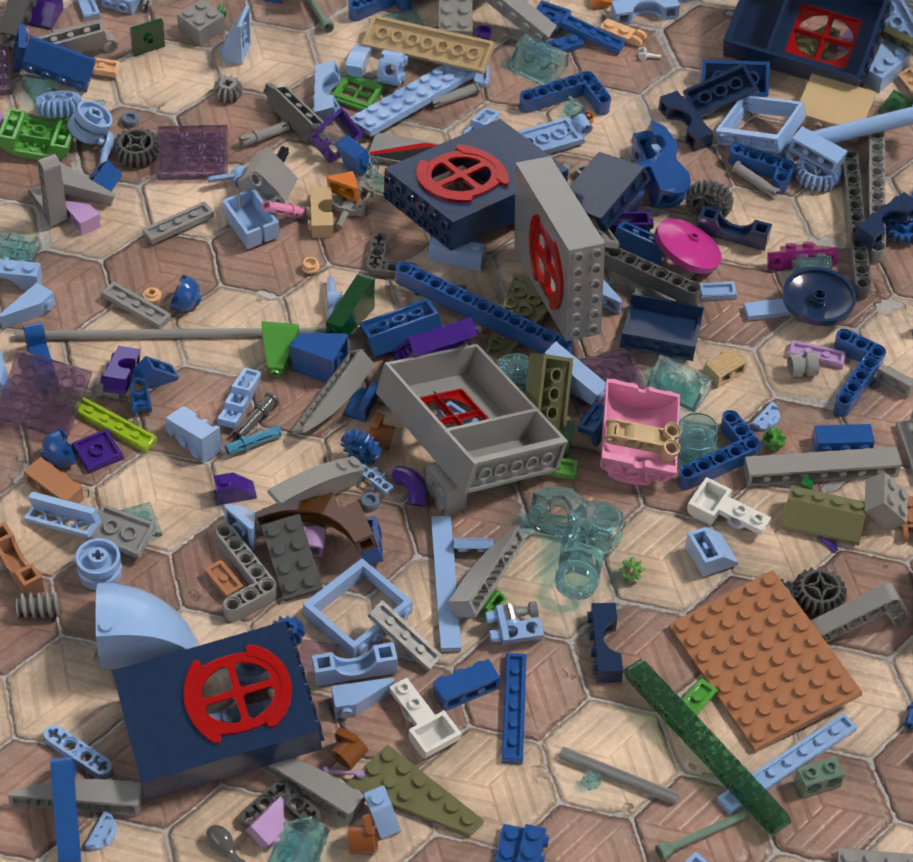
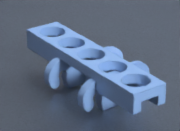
M360 462L366 470L358 482L361 483L362 480L367 479L372 483L370 487L371 492L374 489H378L383 494L388 495V492L393 490V485L385 480L387 474H381L377 471L378 468L376 466L370 469Z

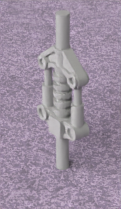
M371 167L360 178H355L359 197L362 191L367 194L361 204L356 205L357 202L351 199L343 202L344 197L340 195L332 200V209L341 213L335 225L337 229H342L347 217H362L365 215V208L369 203V198L375 194V188L367 180L372 171Z

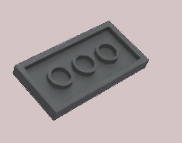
M300 514L261 525L284 601L322 590L323 586Z

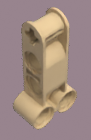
M609 419L605 422L607 434L604 437V441L608 444L658 453L659 459L664 463H671L680 452V444L676 440L682 431L681 427L675 422L667 423L664 428L619 419Z

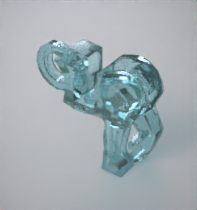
M546 486L534 491L532 505L526 517L525 528L545 531L563 537L558 569L555 574L554 583L556 589L569 599H587L599 587L604 557L608 558L620 544L623 535L622 527L625 522L623 512L608 501H587L571 488ZM559 506L564 508L567 516L550 514L548 512L553 507ZM569 573L581 574L588 578V582L582 586H573L565 580V576Z

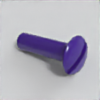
M821 535L817 538V541H822L834 553L839 550L829 539L823 538Z

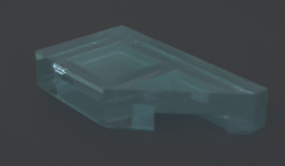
M568 96V103L564 106L563 111L573 121L575 116L585 113L586 109L572 96Z

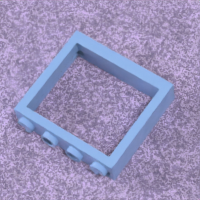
M747 96L738 100L715 130L718 145L731 146L738 143L761 151L780 153L806 118L804 102ZM747 112L789 117L778 134L735 129Z
M363 558L303 604V616L351 658L358 657L362 653L365 654L368 648L374 643L380 642L386 633L375 624L353 641L320 611L362 578H367L398 605L394 611L404 620H407L408 616L413 612V601Z

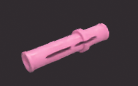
M268 200L262 203V210L264 212L283 214L290 218H304L307 213L306 209H304L305 207L296 206L292 203L283 204Z

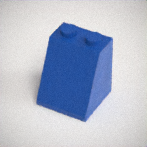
M299 333L297 338L293 339L290 344L292 371L327 383L348 354V334Z

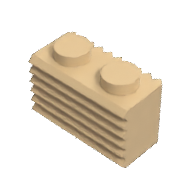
M735 347L728 351L723 350L719 356L714 359L709 358L705 362L703 374L719 388L740 374L745 373L748 360Z

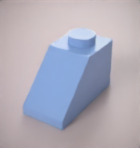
M384 785L365 792V800L381 840L400 833L401 829Z

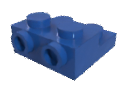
M503 824L495 862H544L545 854L542 853L543 847H548L550 835H546L547 828L525 824L524 828Z

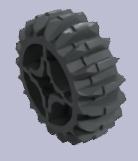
M135 127L132 130L128 128V131L122 130L121 134H117L113 144L115 158L118 159L119 163H123L124 166L130 165L131 168L133 166L139 168L141 165L145 167L146 164L151 165L152 161H156L161 149L158 136L154 132H150L149 129L144 130L143 127L140 129Z
M703 179L701 182L697 180L695 184L692 183L686 194L687 208L690 209V213H695L696 217L700 215L703 205L721 210L724 217L729 215L733 207L734 198L732 193L729 192V188H724V184H718V181L712 182L711 179L709 181Z
M818 566L816 570L812 567L808 571L804 569L802 574H798L793 583L795 585L793 590H798L795 594L798 595V605L801 608L804 607V613L810 611L812 616L815 613L821 616L843 605L847 598L845 581H841V575L835 576V571L828 572L827 568L821 570Z

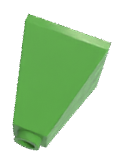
M261 321L268 373L272 377H280L285 374L291 363L290 344L300 333L299 324Z

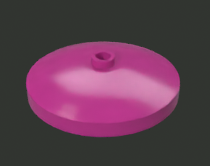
M666 219L655 230V240L658 247L666 257L678 266L691 272L707 274L715 271L720 264L722 257L718 245L699 227L680 219Z

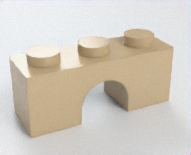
M310 187V194H307V205H310V207H307V218H311V220H308V231H312V238H333L331 187Z

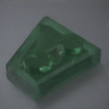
M893 90L879 109L878 114L912 107L913 100Z

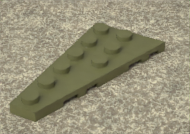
M514 272L513 280L502 307L536 324H540L549 314V311L532 281ZM493 331L485 353L500 368L521 344Z

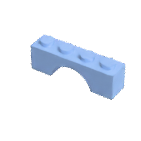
M678 0L611 1L610 14L614 21L624 25H630L635 16L644 13L654 14L662 20L679 17L680 4Z
M335 60L315 65V73L313 74L315 84L313 85L314 108H312V111L323 121L340 109L334 95H329L330 91L340 84L341 71Z
M0 259V278L14 282L21 290H28L35 283L41 284L42 282L41 263Z
M394 642L373 645L367 653L355 658H340L335 656L333 652L312 655V672L316 686L397 673L398 658Z

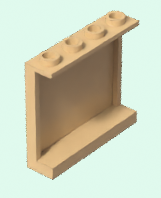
M811 74L800 99V102H804L806 118L799 127L803 126L814 131L867 118L871 108L874 106L877 92ZM859 137V138H855V139H850V140H847V141H851V142H854V143H858L860 137Z

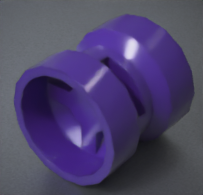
M480 25L475 29L476 38L491 41L492 30L490 27Z

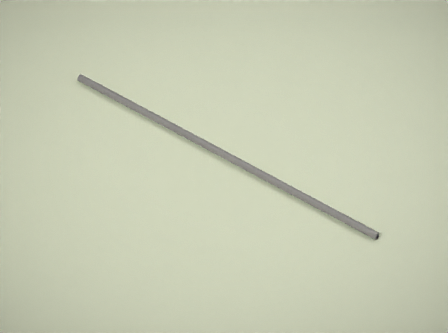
M475 325L478 327L477 334H481V325ZM299 327L300 333H326V327ZM356 327L349 336L364 335L361 328ZM262 328L44 330L46 340L263 337ZM15 331V340H25L24 331Z

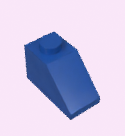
M345 135L335 143L348 172L353 171L354 174H363L374 165L367 150L349 135Z
M145 356L132 370L134 377L143 378L147 383V387L151 389L179 379L172 364ZM141 381L136 382L138 385L143 387V383Z

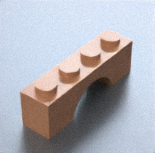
M6 522L0 523V561L21 593H24L25 598H28L29 592H32L33 596L37 595L38 592H44L41 574L33 563L29 564L16 542L14 534Z

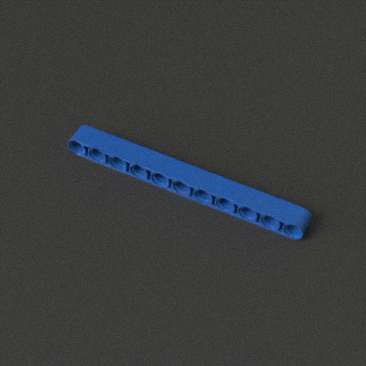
M402 261L396 265L395 282L398 285L466 318L472 317L473 321L541 354H544L555 342L571 353L572 342L571 340L565 341L562 335L411 263Z

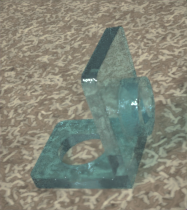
M371 157L368 162L366 178L374 180L376 184L383 185L384 175L378 173L381 157Z

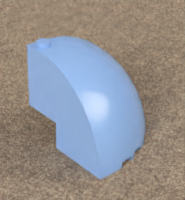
M115 583L97 584L96 642L100 669L123 668L200 645L184 618L159 597L128 585Z

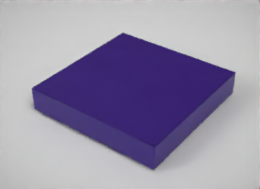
M107 429L71 443L73 450L88 474L124 459L121 450Z

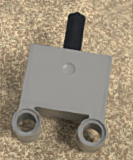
M268 146L257 151L244 176L238 181L241 190L249 192L255 189L268 201L286 204L298 179L284 164L289 154V148L281 146L277 155Z

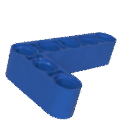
M584 71L522 91L519 99V110L523 113H531L584 96L597 114L607 115L610 112L611 96L594 73Z
M840 329L836 333L834 349L845 351V356L860 362L837 394L833 408L838 416H847L877 375L878 368L884 363L886 349L884 346L848 329Z
M725 411L722 414L720 424L721 432L731 444L681 466L677 478V485L680 489L689 490L702 484L706 477L711 480L742 467L745 457L759 455L760 440L736 411Z
M72 756L51 758L50 770L58 862H82L75 789V760Z

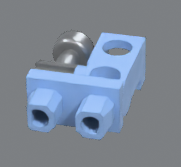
M536 601L529 602L526 607H515L513 604L496 605L494 610L485 613L487 625L498 624V629L489 631L491 643H502V646L531 640L541 641L544 637ZM530 615L533 619L520 621L519 617Z

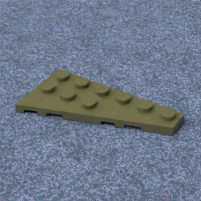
M388 744L362 768L365 773L363 778L359 779L357 776H353L346 783L349 787L360 790L363 795L365 792L384 785L393 809L411 816L422 817L426 822L431 824L432 822L444 826L445 829L470 838L484 822L481 817Z

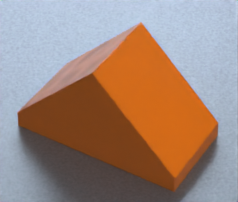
M353 171L327 177V185L331 187L332 193L356 202L360 200L358 185Z

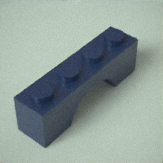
M678 91L660 96L659 111L667 120H678L688 126L685 142L694 152L712 146L714 136L712 129L699 117L684 96Z
M905 192L895 196L887 205L884 204L876 213H872L865 221L858 223L855 239L870 250L883 241L886 230L884 224L888 222L907 224L913 219V198Z
M703 205L697 227L709 236L765 251L770 238L772 224L754 220L748 225H736L726 220L721 210Z
M591 603V609L587 611V624L591 623V628L588 630L589 640L593 641V645L590 646V655L595 660V662H592V674L596 675L597 683L622 682V655L610 649L604 642V638L608 634L616 631V603Z

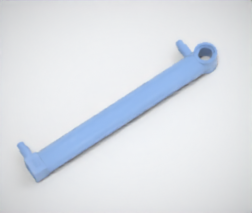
M913 105L909 108L812 132L832 143H838L912 125ZM794 136L790 138L780 153H769L782 158L786 156V159L794 162L793 152L789 151Z

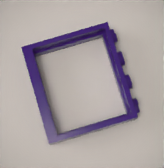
M472 317L408 337L391 351L394 361L462 347L478 335V327L475 326Z

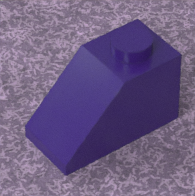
M234 472L214 475V488L218 505L257 499L252 480Z

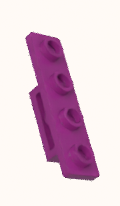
M810 241L799 245L787 243L786 246H780V251L767 253L768 270L838 264L837 247L819 248L814 242Z

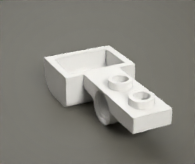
M707 477L688 502V513L708 525H712L717 517L721 515L727 518L728 524L734 529L741 530L745 527L762 535L771 521V517L732 499V489Z
M408 678L389 687V692L401 706L404 718L409 723L412 722L415 725L409 729L408 738L423 759L461 739L462 733L447 713L442 711L435 715Z

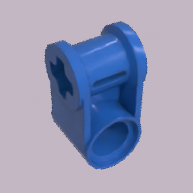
M141 377L131 379L129 389L133 415L136 412L142 411L152 412L147 383ZM137 381L143 383V388L140 391L133 389V384Z

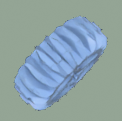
M50 91L36 97L35 107L37 113L44 118H68L74 113L82 99L81 95L74 91Z
M799 157L795 164L794 176L796 181L800 183V186L805 185V189L810 188L811 191L817 190L820 192V190L826 192L827 189L832 190L833 187L837 186L841 179L842 170L839 167L833 175L808 160Z

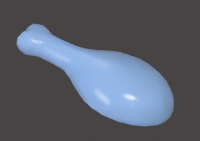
M110 131L106 132L103 139L98 138L97 144L101 145L99 164L107 161L108 155L113 148L114 135Z

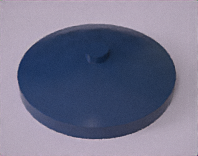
M808 267L792 273L787 278L783 287L782 299L787 310L797 319L811 325L831 326L845 321L852 314L856 304V292L849 280L838 272L822 267Z

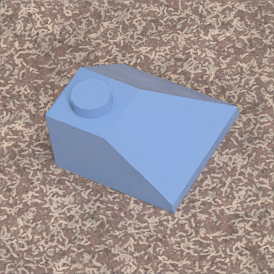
M226 504L224 506L225 523L232 525L251 551L254 552L256 544L255 513L243 505Z

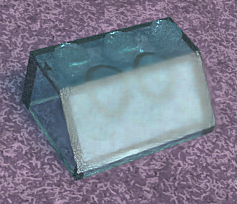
M524 33L515 46L508 69L543 85L559 79L568 67V53Z
M660 355L646 387L680 394V406L695 413L708 396L715 378L668 355Z
M313 815L284 822V831L279 835L281 839L275 844L268 862H319L323 847L327 843L330 829Z

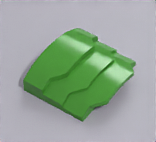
M8 108L0 128V147L11 154L31 160H40L53 154L58 159L65 158L68 155L73 138L67 125L70 118H43L26 113L24 110Z

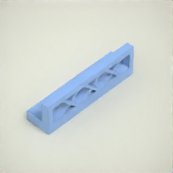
M31 492L28 496L32 508L24 516L25 522L88 539L102 522L94 507L36 492ZM37 511L43 513L41 516L33 517ZM52 517H59V519L54 520L52 522L48 521V519ZM71 520L75 521L74 524L68 526L64 525V523L69 522ZM90 525L86 531L80 529L82 526Z

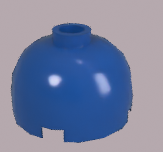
M182 274L179 280L181 281L180 285L175 289L169 308L179 312H188L195 305L199 306L202 295L199 294L200 287L196 280Z
M62 428L52 431L44 438L42 443L43 450L40 451L42 458L45 461L51 462L56 468L69 467L76 462L73 447L65 439L68 436Z

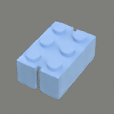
M255 189L240 193L241 209H239L237 195L222 200L223 216L247 249L262 244L263 240L268 242L279 237V221L272 212H264L262 210V203L264 201Z

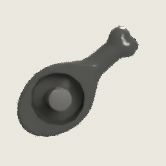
M212 825L207 829L206 840L214 852L227 856L232 862H245L236 854L232 835L226 828L220 825Z

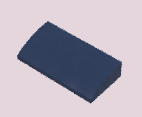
M743 63L683 90V96L699 117H703L758 92L759 89Z

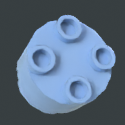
M384 49L381 53L384 55V58H380L378 64L377 78L380 79L377 82L399 86L405 82L406 73H404V67L408 64V56H405L404 53Z

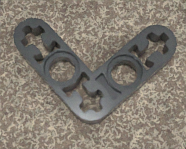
M382 232L374 233L371 237L366 272L370 276L395 279V271H389L388 268H396V265L402 261L385 259L387 235ZM379 252L381 255L374 256L373 253Z
M282 780L273 783L243 809L240 814L241 826L246 829L253 822L250 819L246 821V817L251 818L254 816L255 820L265 810L259 806L261 802L268 801L272 803L275 800V796L276 799L281 796L284 809L304 827L315 829L321 823L319 809L289 783ZM279 789L280 791H282L284 789L285 793L283 794L282 792H280L277 794V790ZM293 801H300L302 806L295 809L290 804ZM307 815H309L310 817L315 816V820H308Z

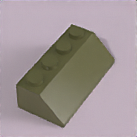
M530 353L525 395L561 434H565L574 358Z
M791 485L781 528L818 537L821 535L823 538L859 546L866 517L865 502Z

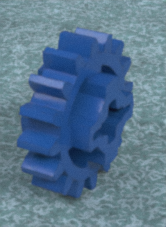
M913 219L907 224L900 222L886 223L887 238H893V242L899 241L900 245L903 242L909 245L910 241L913 243Z
M354 428L351 431L347 430L340 440L342 441L340 445L345 447L343 451L349 453L348 457L354 456L363 464L364 462L368 465L374 464L381 455V448L378 447L379 443L374 442L373 436L371 437L367 432L362 433L360 429L357 432Z

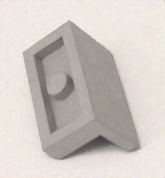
M882 364L878 368L875 381L905 398L912 394V378L890 366Z

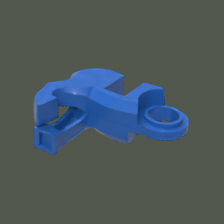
M651 120L647 130L633 133L631 143L635 147L640 159L635 164L645 167L651 178L645 185V190L653 208H672L680 205L686 198L687 191L691 185L690 174L676 158L677 141L664 125ZM652 144L660 146L661 150L657 154L652 148ZM643 190L640 191L623 212L638 211L644 196Z

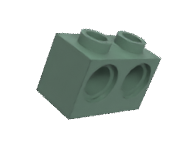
M833 757L797 768L794 783L801 798L804 799L841 788L845 773L837 758Z

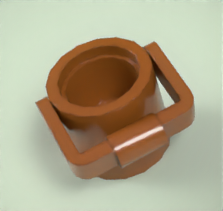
M378 412L371 423L369 435L374 437V442L379 443L378 447L389 451L395 427L383 424L385 415Z
M339 727L334 734L337 745L331 750V754L343 767L352 770L368 752V748L358 738V735Z
M370 813L362 815L364 825H354L348 828L350 854L377 853L379 848L377 826L373 824Z

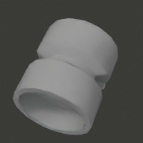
M817 353L789 354L787 357V369L790 378H799L804 374L807 377L817 376L819 374Z

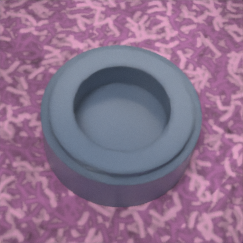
M126 112L121 117L124 127L134 128L139 124V116L135 112Z
M367 492L361 496L360 506L364 511L373 512L379 508L380 499L377 494Z

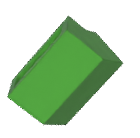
M493 590L478 614L485 617L486 612L494 610L496 605H503L507 598L500 590Z

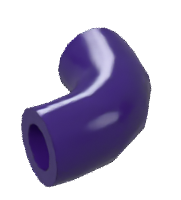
M396 466L392 473V479L396 485H403L407 488V504L426 507L427 487L423 477L413 468Z

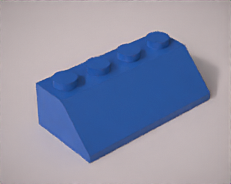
M30 35L21 69L28 73L40 75L44 79L57 81L61 85H68L78 91L87 92L94 74L96 59Z
M701 60L700 83L744 63L759 89L758 92L752 95L769 96L770 62Z
M428 298L359 323L369 350L374 357L383 356L387 352L392 351L408 337L442 327L439 313Z

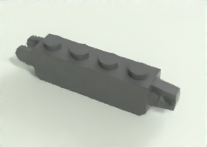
M37 0L8 1L0 23V31L3 34L1 44L3 49L13 50L18 25L27 26V23L31 21V12L33 7L36 6Z
M267 83L263 91L267 96L266 104L283 121H287L292 130L305 142L311 143L312 141L307 135L324 121L287 86L276 87L272 83ZM324 128L318 132L323 140H330Z

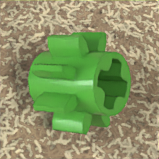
M769 428V431L763 434L762 443L766 444V450L779 452V449L785 446L786 436L781 435L783 430Z
M631 557L629 561L623 560L622 564L624 566L618 569L622 571V579H629V583L633 582L634 579L640 580L642 578L640 573L645 571L641 566L642 561H635L634 557Z

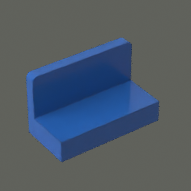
M107 160L96 167L89 179L112 191L122 174Z
M372 381L368 389L361 387L356 391L344 412V416L365 422L378 398L376 391L379 383Z
M599 402L594 403L577 426L578 432L592 436V443L595 447H598L602 441L604 404Z

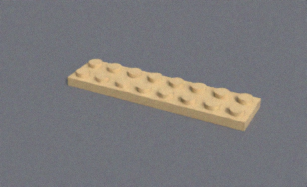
M373 15L362 41L363 46L372 47L375 50L383 51L385 49L400 52L410 58L480 74L485 73L496 45L494 41Z

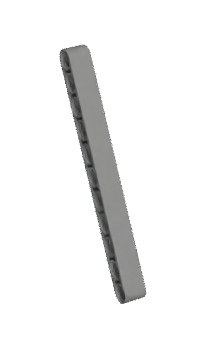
M885 131L866 136L867 218L872 213L880 210L885 204ZM886 230L883 241L871 250L868 248L869 262L873 264H879L883 260L886 248Z

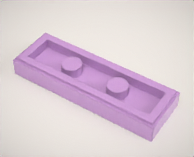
M791 340L788 355L796 353L803 355L805 352H816L820 365L843 369L845 351Z

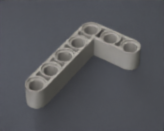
M55 154L37 160L40 185L28 190L31 201L50 227L68 220L61 165Z
M228 523L219 524L216 527L217 546L248 584L247 587L228 596L223 602L225 619L229 622H237L276 600V582L233 526Z
M887 583L811 620V622L827 643L886 613L895 627L907 625L911 621V617L894 586L891 583Z

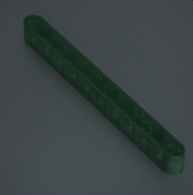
M644 659L637 660L623 670L625 678L770 835L777 834L791 823V818L786 810Z

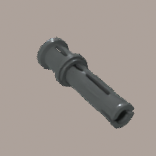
M267 392L264 396L265 398L260 403L255 404L254 411L233 431L236 439L239 436H246L262 418L268 417L270 411L279 405V399L273 393Z

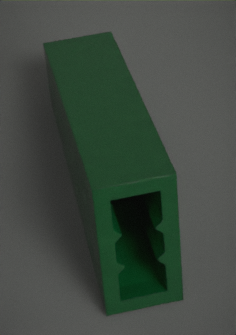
M361 273L356 275L327 319L326 333H342L349 336L359 323L375 308V278Z

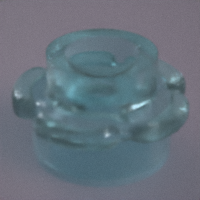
M594 771L586 772L581 780L582 785L587 790L598 788L602 783L600 779L601 774Z

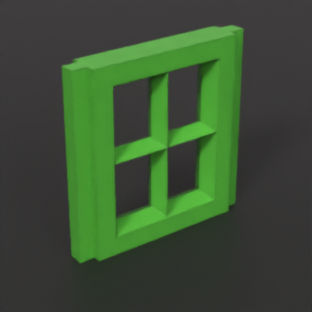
M345 75L332 95H334L337 103L362 111L376 102L383 92L385 85L363 77ZM349 82L360 87L358 88V90L347 87L346 85ZM364 87L373 90L374 93L371 95L362 92L361 89ZM344 90L353 93L354 96L351 98L342 95L341 92ZM359 95L369 100L366 103L355 98Z

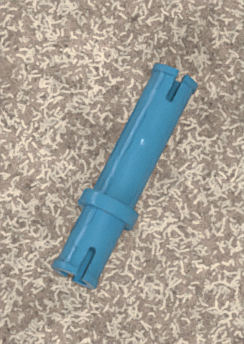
M276 425L247 437L242 436L237 441L225 444L224 448L229 456L243 450L246 452L251 447L282 437L280 427Z

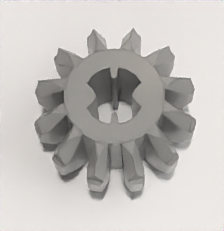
M224 75L223 78H218L214 83L215 97L218 98V101L223 100L224 103L227 101L232 103L233 100L238 101V98L242 96L241 81L238 80V77L233 78L232 75L230 77Z

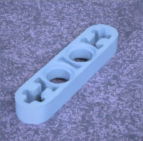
M51 725L45 729L44 739L48 746L65 757L72 756L76 765L97 779L105 780L112 775L113 769L109 759L60 726ZM51 734H52V735H56V734H57V735H58V738H56V737H54V736H53L52 738H50V735H51ZM68 743H73L76 745V747L73 750L69 751L64 749L65 745ZM84 754L92 756L91 760L87 762L82 761L80 758ZM98 766L101 768H104L106 766L107 770L102 769L101 771H99Z

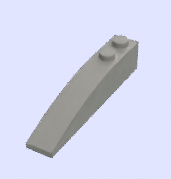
M362 349L352 350L347 354L291 430L293 434L306 432L326 420L361 388L362 382L371 374V370L375 366Z
M351 456L303 471L268 489L267 493L281 506L355 486L366 469L357 458Z
M515 525L495 542L466 574L448 601L455 617H476L525 542L519 525Z
M295 758L259 768L278 781H286L306 799L348 825L353 822L365 807V796L360 790L353 789L346 785L342 779L335 778Z
M112 778L105 780L75 779L77 811L103 813L105 810L110 814L140 816L143 798L141 782L135 780L117 781ZM52 782L32 785L8 792L10 806L54 809Z

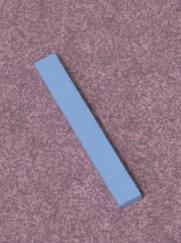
M451 516L431 517L440 650L441 652H461L459 617H455L448 602L457 589Z
M843 712L719 795L716 801L730 816L795 773L797 768L807 765L857 731V726Z

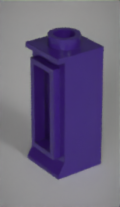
M649 211L623 212L609 230L614 235L617 226L622 221H626L650 232L654 228L653 218L650 219Z

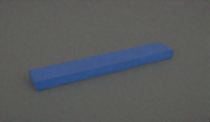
M506 653L502 763L523 764L527 654Z

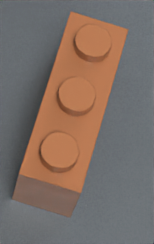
M41 457L23 471L25 483L40 494L78 504L84 500L82 486L78 482L72 481L65 472H60L51 462L45 461Z

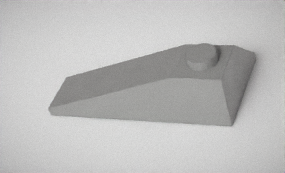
M60 162L65 194L112 205L115 197L114 193Z

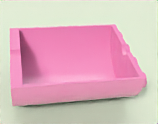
M606 379L600 466L602 470L608 472L610 478L631 485H651V481L660 480L665 482L676 475L677 456L671 463H664L659 459L658 453L608 444L604 441V437L607 434L605 422L609 419H619L664 428L669 422H675L679 425L680 394L658 390L653 387L640 389L635 383H626L617 379Z

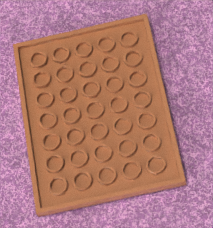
M774 570L669 623V629L704 680L718 689L716 697L755 753L862 696V690Z

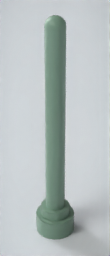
M307 0L320 21L322 32L325 34L332 32L334 29L332 21L325 18L315 0Z
M741 811L672 843L661 842L655 845L656 854L661 861H665L671 858L674 851L747 819L748 814L745 811Z

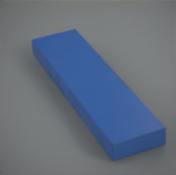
M568 13L559 26L617 55L620 54L626 41Z

